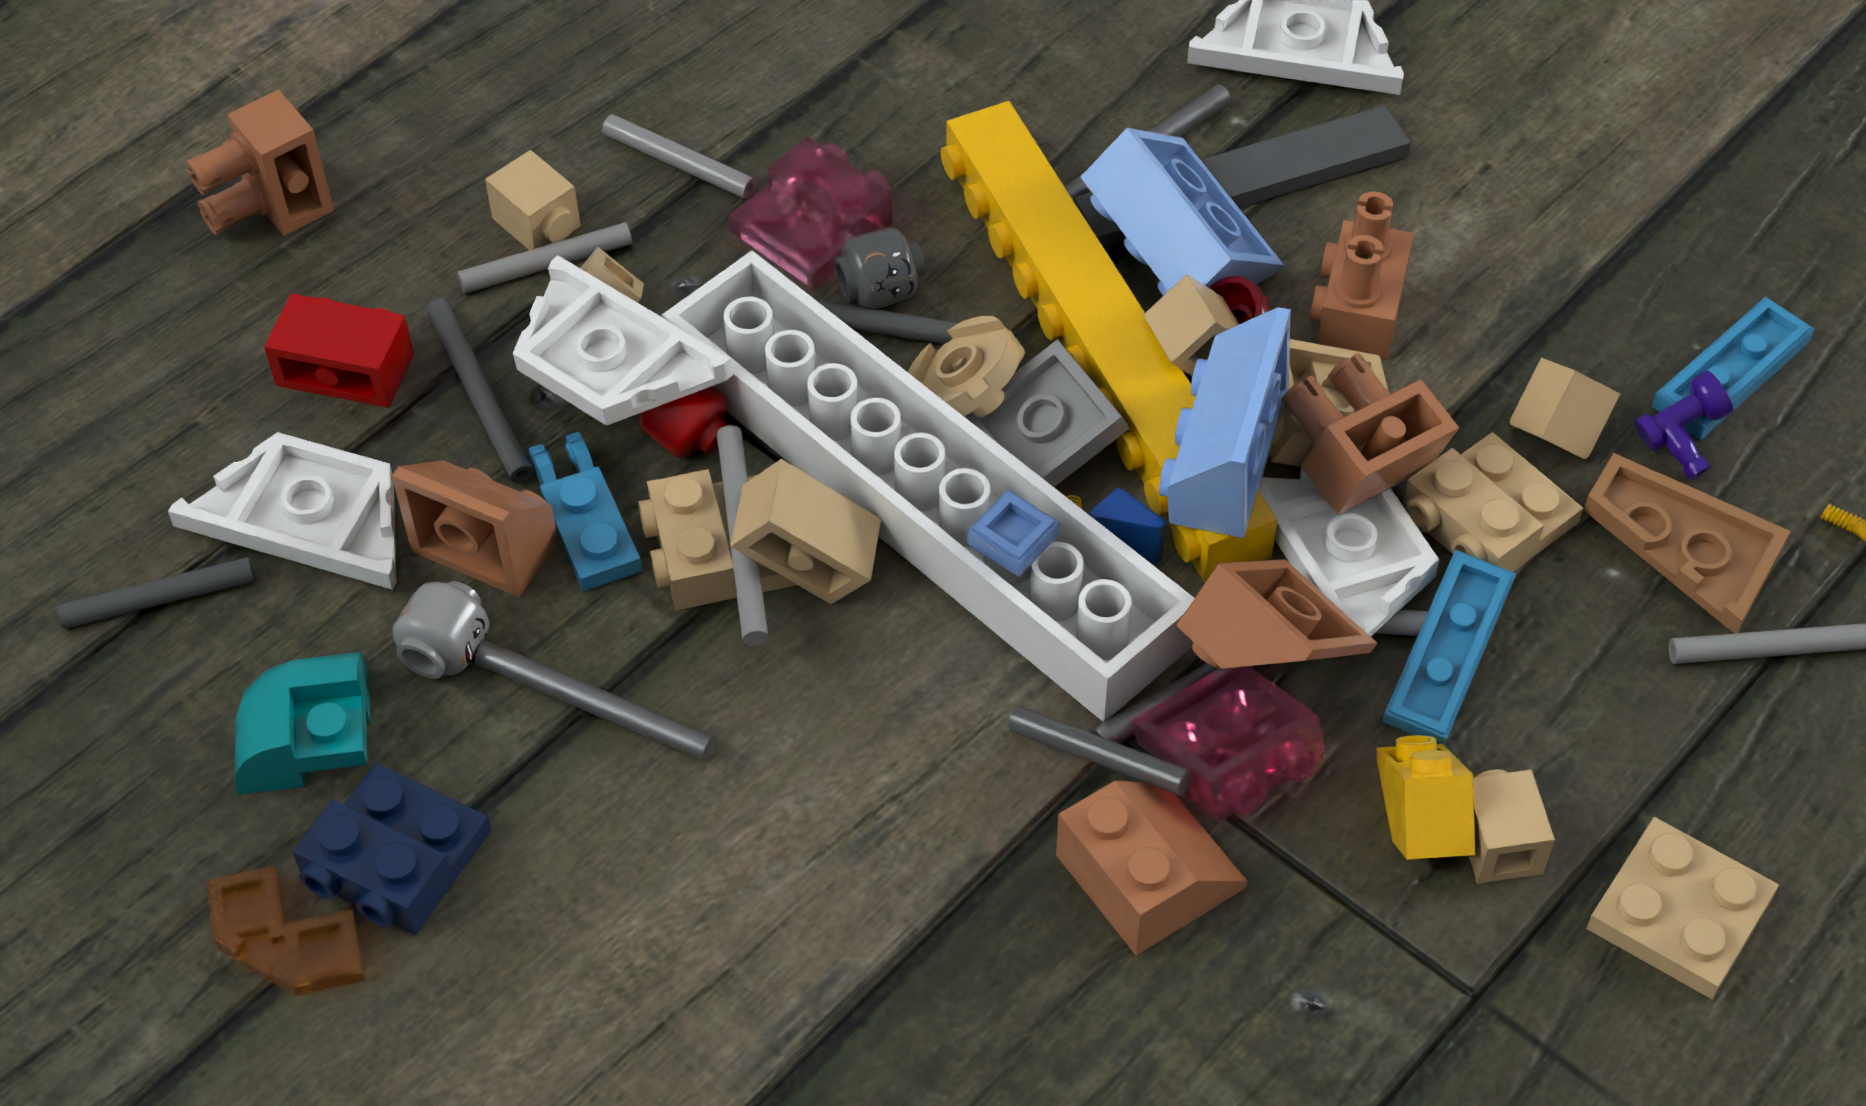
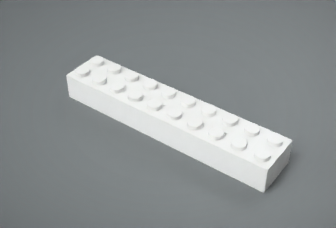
M753 250L661 315L662 318L731 359L733 376L727 381L714 385L727 397L728 413L791 465L802 469L809 476L839 494L852 499L856 504L880 517L881 523L878 536L1101 721L1106 722L1192 647L1193 641L1176 626L1194 600L1192 595ZM1007 490H1010L1060 522L1059 536L1019 577L967 544V530Z

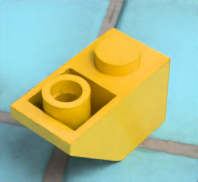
M1404 736L1396 739L1395 747L1376 748L1378 770L1392 842L1403 856L1409 860L1475 855L1473 773L1442 743L1437 744L1436 738L1431 736Z

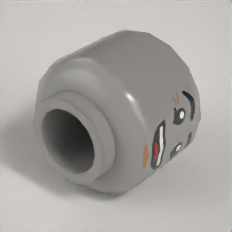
M451 581L448 584L429 582L424 583L418 588L393 625L392 636L397 646V655L400 661L414 673L430 679H438L442 675H458L469 665L489 632V618L485 609L480 605L481 599L471 587L457 581Z

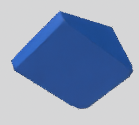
M1116 488L1088 513V515L1152 565H1157L1162 561L1166 527L1165 520L1124 489Z

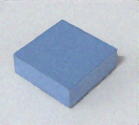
M1007 490L967 530V544L1019 577L1059 536L1060 522L1010 490Z

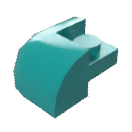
M363 652L291 660L266 669L244 690L235 717V789L238 795L305 787V772L367 765L366 724L371 723L369 667Z

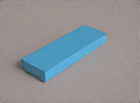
M1765 296L1655 394L1651 407L1661 412L1690 395L1689 384L1691 380L1702 372L1709 370L1724 387L1732 402L1734 411L1810 343L1814 328ZM1729 415L1716 421L1701 416L1684 426V428L1701 441Z
M1458 550L1454 551L1382 719L1383 723L1412 735L1434 737L1437 744L1442 743L1445 746L1516 573Z

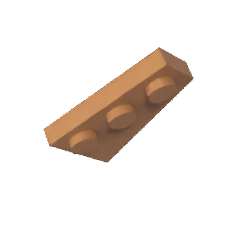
M1615 453L1611 456L1590 491L1584 508L1587 514L1733 633L1739 632L1784 549L1791 532Z

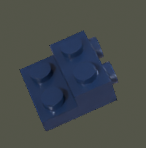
M376 762L344 804L333 799L330 801L292 852L300 871L299 879L311 892L327 900H332L335 896H338L356 905L358 911L366 919L379 927L388 929L394 924L416 935L488 836L491 826L487 815Z

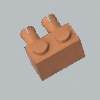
M279 89L227 114L232 131L229 135L230 140L203 154L185 160L189 177L201 195H206L220 185L239 176L242 178V181L235 183V185L198 201L201 216L214 235H218L231 228V226L260 213L263 216L267 215L281 234L286 236L334 211L314 130Z
M1373 191L1363 193L1358 200L1354 222L1343 220L1338 243H1326L1320 277L1330 279L1328 287L1316 285L1309 320L1320 322L1317 344L1380 355L1381 359L1388 360L1414 233L1390 229L1393 201L1384 193Z
M1360 353L1353 355L1351 359L1347 358L1340 362L1328 375L1329 381L1345 397L1355 410V413L1344 417L1326 396L1314 376L1306 378L1304 382L1301 380L1296 383L1281 398L1283 405L1295 416L1313 441L1311 444L1312 450L1301 464V468L1337 515L1405 481L1437 459L1459 429V426L1422 379L1391 394L1371 371L1370 366Z

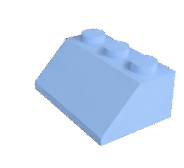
M1126 128L1080 177L1093 193L1090 200L1095 209L1106 219L1115 222L1126 236L1124 245L1130 254L1139 262L1149 265L1159 278L1158 289L1163 296L1187 274L1208 288L1216 281L1229 276H1243L1257 285L1276 274L1284 266L1183 138Z
M1277 307L1215 335L1208 360L1198 358L1191 383V395L1196 396L1192 409L1182 408L1177 422L1175 444L1180 446L1176 459L1166 458L1160 477L1159 495L1168 497L1170 524L1240 538L1245 537L1283 409L1281 398L1289 388L1291 309Z

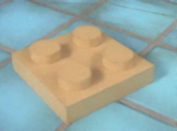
M1653 817L1592 913L1586 929L1708 998L1713 999L1772 901L1779 884L1660 819Z

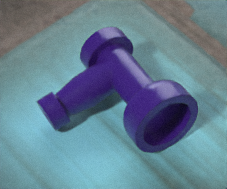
M1709 370L1702 372L1691 380L1689 384L1690 395L1652 417L1645 413L1634 420L1639 435L1649 449L1654 452L1666 445L1671 454L1684 467L1683 472L1690 481L1706 473L1711 466L1704 456H1700L1694 441L1684 426L1701 416L1716 421L1733 412V405L1720 381Z

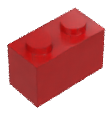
M293 293L290 294L264 346L276 386L386 408L390 407L414 355L405 315L393 313L383 308L371 309L336 302L325 297L314 298Z

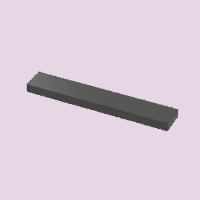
M1386 105L1204 158L1201 161L1238 208L1409 157L1411 142ZM1092 192L1074 197V203L1103 248L1124 243L1126 236L1117 224L1102 216L1091 203L1090 197L1093 195Z

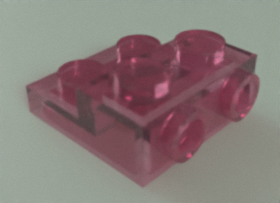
M807 136L767 168L769 184L728 215L731 233L814 289L835 272L834 258L841 256L842 246L847 239L893 225L892 192L889 183L879 172L868 170L863 174L851 166L845 152L837 144L826 142L821 146Z
M1249 666L1218 668L1132 720L1135 737L1140 744L1159 759L1192 771V783L1185 796L1218 822H1221L1235 812L1241 815L1254 813L1262 806L1269 791L1290 778L1295 782L1309 779L1317 771L1321 759L1326 757L1319 716Z

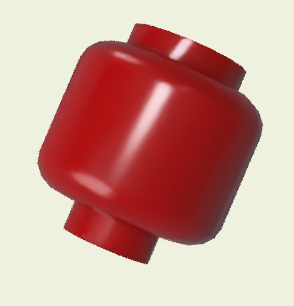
M711 386L640 413L639 426L643 432L677 458H687L699 449L708 455L718 446L717 431L724 426H729L723 421L728 409V400L721 391Z

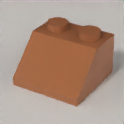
M444 460L398 466L392 474L411 551L500 590L520 597L558 544L552 505L531 491H517L493 481L488 475L478 469H464Z
M1286 559L1218 563L1176 625L1193 641L1192 649L1199 658L1209 665L1221 669L1371 653L1377 644L1372 637Z
M1113 781L1058 814L1056 856L1136 956L1247 888V879L1174 793L1145 782Z

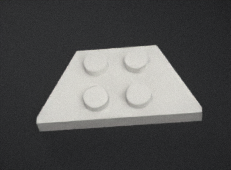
M1239 0L1235 4L1228 5L1216 17L1215 28L1203 39L1195 36L1190 41L1187 63L1396 95L1401 93L1404 76L1401 66L1394 67L1387 53L1389 42L1382 28L1374 22V11L1368 0Z
M558 255L551 260L548 267L550 282L543 297L536 296L529 313L530 324L521 332L513 351L518 371L606 426L722 383L733 376L731 359Z
M277 432L255 447L246 459L233 462L214 475L217 486L190 504L183 498H180L168 510L174 527L393 590L397 583L394 483L390 463Z
M1301 469L1300 479L1262 477L1259 491L1278 519L1275 540L1289 563L1370 637L1436 577L1439 558L1391 488L1337 515L1303 469Z

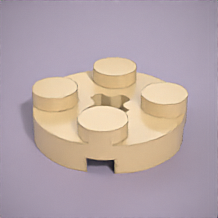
M994 316L974 317L951 327L947 332L952 340L945 343L938 351L930 343L920 352L908 370L910 375L962 416L972 412L977 417H983L995 411L1004 400L1005 395L1002 388L1010 381L1025 355L1023 346L1014 334Z

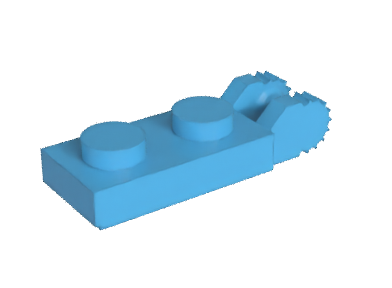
M576 432L565 436L566 452L570 462L575 466L576 474L557 480L551 456L543 444L530 447L529 454L540 483L541 496L547 503L552 505L558 538L582 592L640 573L642 572L641 558L599 466H593L581 433Z

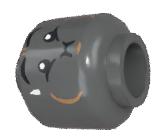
M885 227L850 237L842 246L841 256L834 258L836 279L843 298L847 303L855 302L858 307L880 310L908 302L917 293L918 277L926 274L924 256L917 241L908 243L904 235L893 227Z

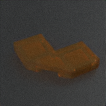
M276 866L207 880L213 940L219 952L295 996L365 981L357 921L352 909L286 923L281 881Z

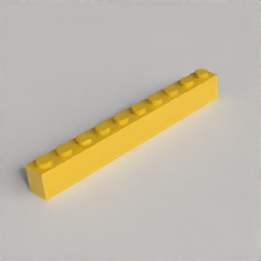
M1010 101L947 120L946 146L941 147V159L948 177L951 180L958 179L964 189L965 200L971 215L975 219L981 217L987 226L990 243L997 257H1006L1013 269V278L1020 295L1024 299L1031 298L1038 310L1039 322L1045 336L1049 340H1059L1129 426L1130 429L1116 439L1120 458L1125 467L1130 471L1135 469L1143 481L1145 496L1151 510L1157 515L1165 517L1172 529L1174 545L1181 559L1186 563L1192 561L1199 575L1206 582L1218 563L1263 561L1272 558L1278 519L1259 490L1244 538L1169 523L1168 497L1159 495L1161 472L1166 458H1177L1180 448L1179 445L1175 444L1178 418L1183 407L1192 409L1196 396L1191 395V384L1183 371L1170 362L1144 317V310Z

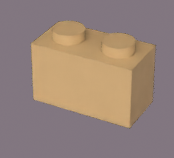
M780 459L743 484L730 547L829 604H833L871 581L881 518L856 504L852 499L839 494L809 476L802 469Z

